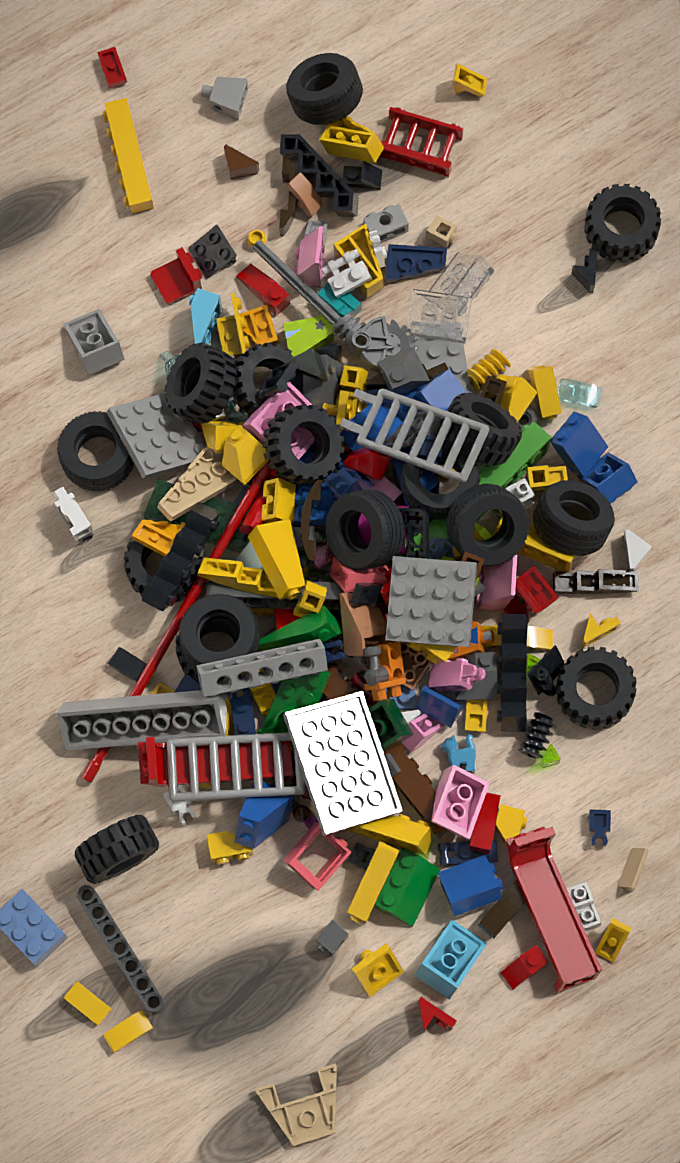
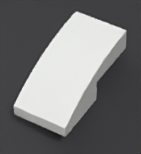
M587 882L567 888L585 931L601 926V921Z

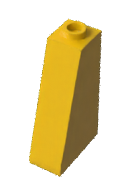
M290 519L257 525L248 535V538L279 599L296 598L305 586Z
M381 841L379 842L347 911L351 915L350 920L361 924L362 921L368 922L375 903L400 854L399 850Z

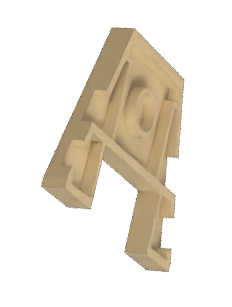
M336 1063L317 1069L324 1090L320 1093L280 1105L274 1083L255 1089L293 1146L335 1134Z

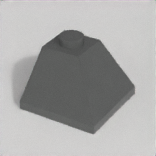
M414 347L377 362L391 392L401 395L430 382Z
M496 652L473 653L462 658L468 660V663L475 665L477 668L484 669L486 675L483 680L475 681L469 691L455 692V701L497 700Z

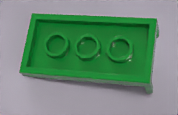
M322 671L315 675L307 674L297 679L289 678L282 680L263 727L258 731V734L265 732L268 734L289 733L283 714L318 704L331 673ZM290 741L291 748L294 751L293 743Z

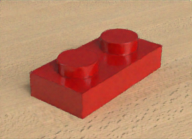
M116 47L97 52L109 88L127 83Z

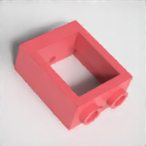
M333 557L330 577L344 592H353L356 583L386 584L387 579L384 574L389 569L386 566L362 571L346 567L336 557Z
M315 822L283 861L307 884L319 891L350 855L351 851L347 848L348 843L341 837L336 838L332 833L324 835L323 837L337 851L316 876L313 875L297 859L319 833L323 836L319 823Z

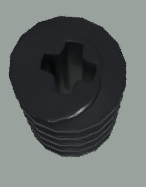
M535 712L533 714L535 719L530 721L532 726L527 728L529 734L524 735L525 741L521 742L520 746L522 749H518V751L534 759H543L539 751L546 752L547 749L543 746V743H550L546 736L552 737L553 733L549 729H556V726L552 723L553 719L551 717Z

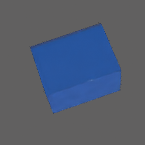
M423 686L415 705V709L420 710L422 713L450 728L464 708V705L428 686Z

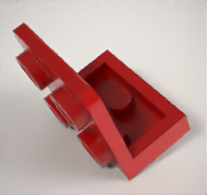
M183 247L175 250L177 259L152 270L150 273L166 304H171L196 292L197 288L202 289V274L198 268L194 269L192 265L194 263L193 258L189 252L186 253Z
M535 565L516 578L515 593L518 597L523 596L526 600L524 605L531 613L535 612L538 614L560 598Z

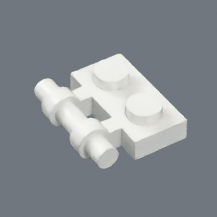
M357 249L344 253L343 257L335 261H329L328 265L322 268L325 275L333 272L334 276L327 280L337 298L372 280L364 262L355 263L354 259L360 256ZM348 263L350 267L340 272L338 268Z

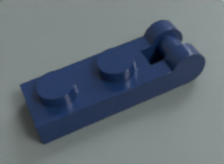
M492 841L490 854L469 850L470 842L439 843L438 851H440L441 855L439 866L459 865L486 855L488 862H498L497 841ZM449 851H455V858L449 857Z

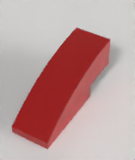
M486 792L473 828L469 850L490 854L501 795Z

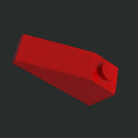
M250 263L236 275L264 305H268L269 310L275 316L279 315L291 304L290 295L275 280Z

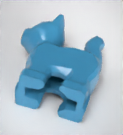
M468 734L465 739L467 748L457 750L458 743L454 735L446 738L440 745V748L447 754L450 766H465V771L475 773L476 750L471 734Z

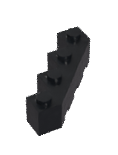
M281 134L280 154L287 156L289 160H298V173L301 172L306 179H316L315 192L321 198L334 197L333 211L339 217H358L359 197L300 134Z
M200 502L190 509L185 526L176 534L170 552L162 558L157 574L147 584L141 601L162 612L168 606H173L177 599L178 591L184 581L186 582L189 579L191 569L197 558L202 556L212 532L217 530L220 521H218L220 512Z
M502 614V622H498L497 634L501 635V652H497V664H501V681H497V694H501L500 711H497V723H501V732H526L527 614Z

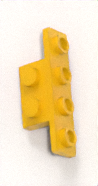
M230 293L235 315L217 318L216 321L222 351L229 355L238 356L247 351L250 343L248 336H244L243 329L246 328L244 316L240 317L239 309H242L240 297L237 298L235 293Z

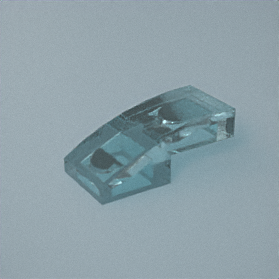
M560 379L558 387L559 399L572 404L579 402L592 408L599 406L602 392L601 387L570 379Z

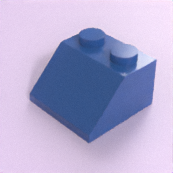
M609 452L599 458L584 477L577 475L582 483L595 488L603 494L610 504L638 483L630 465Z

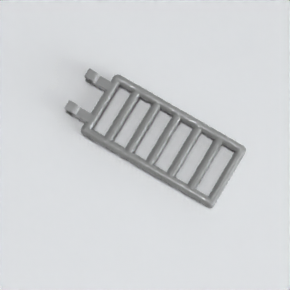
M359 389L355 390L353 396L358 398L360 402L371 404V409L363 426L344 418L339 426L345 428L344 430L358 434L356 439L358 445L462 483L467 481L489 432L488 425L385 389H380L376 396ZM384 398L392 400L393 403L375 442L366 439ZM400 405L409 406L410 409L392 448L384 446V440ZM417 411L426 412L427 415L410 453L401 452V446ZM435 416L445 419L427 459L417 458ZM452 422L460 424L462 427L444 466L434 464ZM469 429L480 431L462 472L459 473L451 470Z
M289 733L177 738L167 741L169 798L173 802L302 795L305 793L306 782L295 752L297 786L284 787L281 741H292ZM260 742H273L276 788H263ZM240 743H252L254 789L241 788ZM209 745L212 791L199 792L197 746ZM218 745H231L233 790L220 791ZM188 746L190 792L178 793L175 747Z

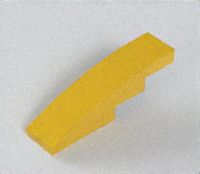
M204 558L198 571V576L221 585L259 595L278 597L268 576L265 575L264 569L244 567L243 562Z

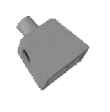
M216 77L213 87L202 86L201 96L210 98L209 103L212 110L239 120L248 91V81L245 78Z

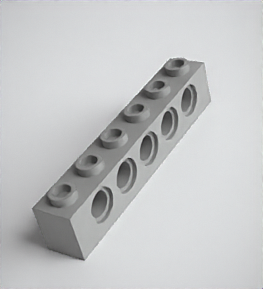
M320 639L197 665L200 688L204 697H215L220 693L237 692L248 687L256 688L261 684L278 683L284 679H297L303 675H315L328 670L325 647ZM307 658L304 663H300L302 659ZM287 663L286 666L279 667L281 664ZM266 667V670L259 672L261 668ZM246 672L245 675L238 676L240 673ZM225 676L223 680L217 681L220 677Z

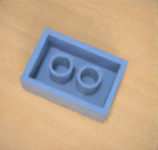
M23 889L0 909V929L36 967L68 938Z

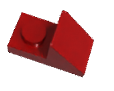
M423 997L419 998L418 1004L424 1032L434 1018L437 1020L435 1023L444 1030L447 1028L453 1029L457 1023L456 1019Z

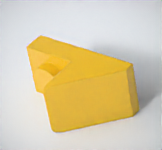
M457 63L455 64L453 76L455 94L466 90L478 97H482L486 92L487 78Z
M590 613L582 646L585 648L619 629L621 622L616 616L613 619L608 617L601 621L599 626Z
M612 918L595 953L614 963L632 928Z

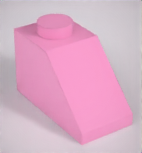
M423 714L408 724L414 735L402 742V744L412 752L424 745L445 724Z

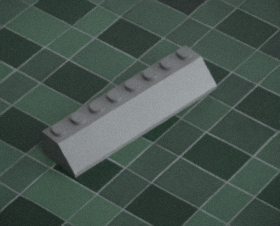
M198 690L64 702L58 710L57 716L65 749L76 750L138 745V742H146V737H155V742L163 743L169 739L226 736L227 706L224 693H220L215 697H204L202 691Z

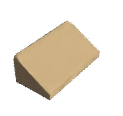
M631 849L618 884L620 888L630 892L635 890L649 852L648 849Z

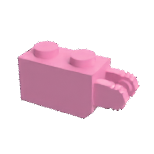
M466 659L447 660L440 665L438 663L435 665L431 664L428 687L441 693L469 691L475 681H481L485 678L486 673L484 669L477 668L475 665L468 663Z

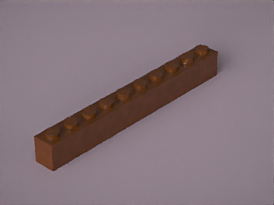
M331 662L327 663L328 670L325 671L331 673L322 694L323 697L329 701L354 694L355 691L353 689L355 687L348 678L344 679L342 677L340 667L335 662L333 664ZM399 744L383 753L384 755L390 753L401 769L392 778L393 783L424 822L430 824L429 827H431L439 839L449 830L431 822L436 791L431 786L433 783L426 774L422 775L420 773L417 762L413 758L409 759L405 754L406 749L402 744Z

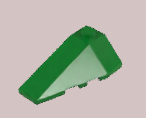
M323 605L319 613L312 611L260 639L257 650L261 652L320 639L323 643L342 634L343 628Z

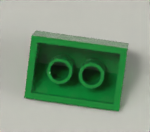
M402 848L375 903V909L413 927L438 877V872L441 870L423 857Z

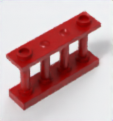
M390 107L389 119L393 121L386 140L381 141L384 149L379 157L449 177L452 162L448 158L455 138L463 139L464 128L454 123L448 124L410 113L400 107ZM400 122L411 125L405 144L402 147L393 144ZM418 128L429 130L422 152L411 149ZM437 133L448 136L439 158L430 156Z

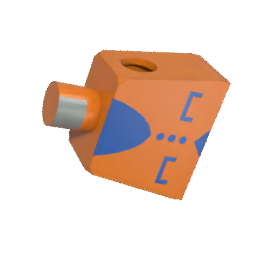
M472 621L470 647L457 646L448 660L456 661L457 658H464L473 653L485 652L484 644L495 641L493 630L483 631V626L480 623Z

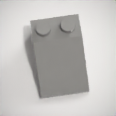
M100 309L63 324L88 375L125 360L120 343Z

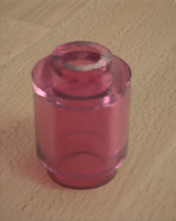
M322 540L316 546L315 565L312 566L317 570L324 568L335 557L327 541Z

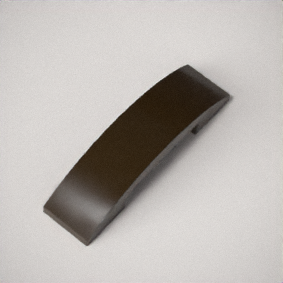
M283 156L282 180L283 183H289L295 178V173L287 156ZM290 190L288 210H280V236H285L296 214L297 198Z
M317 480L309 491L301 518L303 547L310 565H315L317 546L316 540H309L312 505H321L322 480Z

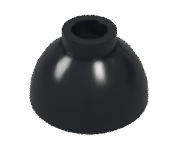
M333 344L318 347L315 351L319 355H327L337 361L342 353V345Z

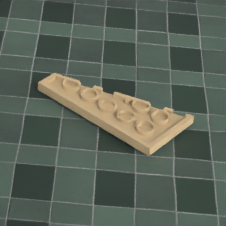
M207 446L203 448L189 465L186 472L180 476L173 488L171 487L162 498L157 508L170 522L190 511L198 502L204 503L240 482L222 466L223 453H215L214 449Z

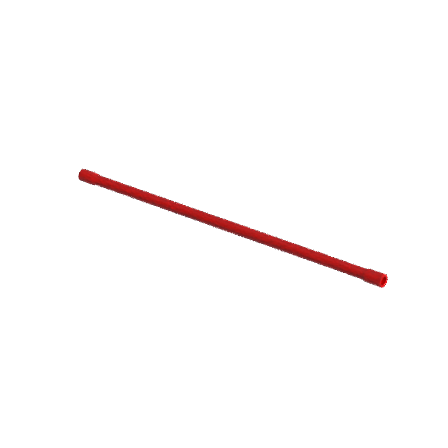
M270 461L257 472L209 558H221L261 486L272 471L268 466ZM200 576L197 577L129 696L142 695L176 636L184 613L196 601L208 579ZM111 747L98 748L81 778L90 783L93 782Z

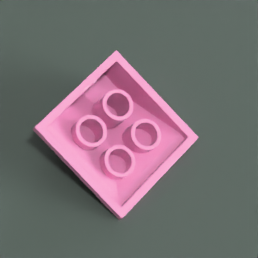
M287 382V391L270 396L242 425L261 444L262 441H266V437L263 436L264 431L270 428L267 424L271 419H275L276 414L298 405H312L290 382ZM297 426L291 435V448L298 459L302 457L315 441L312 433L305 427Z

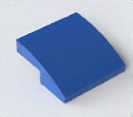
M326 483L322 484L321 505H312L310 525H326L330 508L337 500L331 494L333 491L327 487ZM314 484L298 485L295 496L297 506L293 519L295 526H301L304 503Z

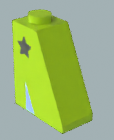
M323 316L283 323L287 348L292 351L291 354L294 357L311 348L315 350L318 347H323L334 340L333 326Z

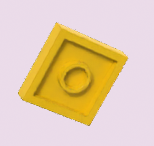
M340 391L339 405L323 404L322 408L327 410L328 416L333 415V417H337L336 425H340L343 418L351 420L356 416L358 398L353 396V392Z
M387 943L373 953L369 949L364 950L360 954L361 962L351 968L369 997H372L404 973Z

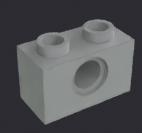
M399 204L395 206L389 205L384 210L378 213L372 212L363 218V225L366 223L368 233L377 230L381 243L407 233L409 230V223ZM384 221H387V222H389L390 224H388V225H382V224H380V223H382V222H384Z

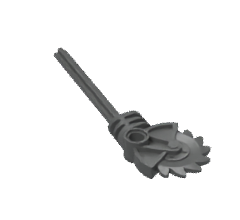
M261 240L256 241L255 245L252 246V249L333 326L332 331L335 334L340 333V339L345 338L344 343L349 347L350 353L355 357H361L362 361L373 371L381 372L377 365V362L411 347H414L415 351L418 349L417 346L412 345L415 335L408 336L406 325L400 328L393 319L389 325L386 322V316L374 318L367 324L365 322L359 324L360 317L354 318V311H350L343 318L340 317Z

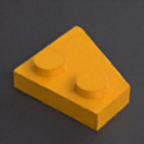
M267 304L240 314V317L244 316L246 328L243 329V332L253 342L261 345L264 343H272L273 345L279 342Z
M142 520L132 534V539L165 556L170 552L176 534L185 526V523L181 522V525L168 524V521L154 522L152 520Z

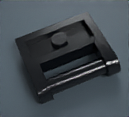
M292 360L273 369L258 390L257 398L260 401H265L276 393L287 391V382H290L295 377V371L299 365Z

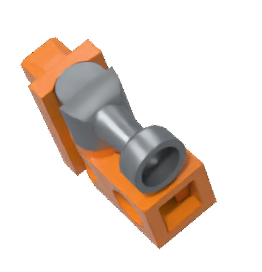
M400 642L383 643L364 648L365 656H369L370 669L364 675L367 682L364 686L365 690H372L373 701L387 699L386 688L388 698L402 696L400 685L406 683V678L403 677L404 669Z

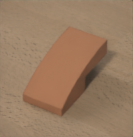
M301 172L286 186L299 200L297 205L310 218L323 206L319 195Z

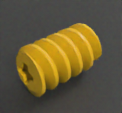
M492 349L490 354L484 356V359L478 360V364H473L472 369H467L466 374L472 386L476 390L481 391L479 385L484 386L488 375L491 376L493 374L497 377L499 374L498 369L501 372H505L503 365L510 368L511 364L500 351Z

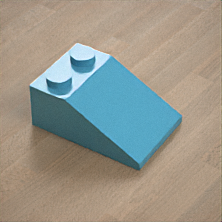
M197 288L196 293L191 295L189 301L195 344L206 343L209 345L217 326L216 319L220 318L223 311L221 298L218 294Z
M451 920L414 976L450 1000L487 943L454 920Z

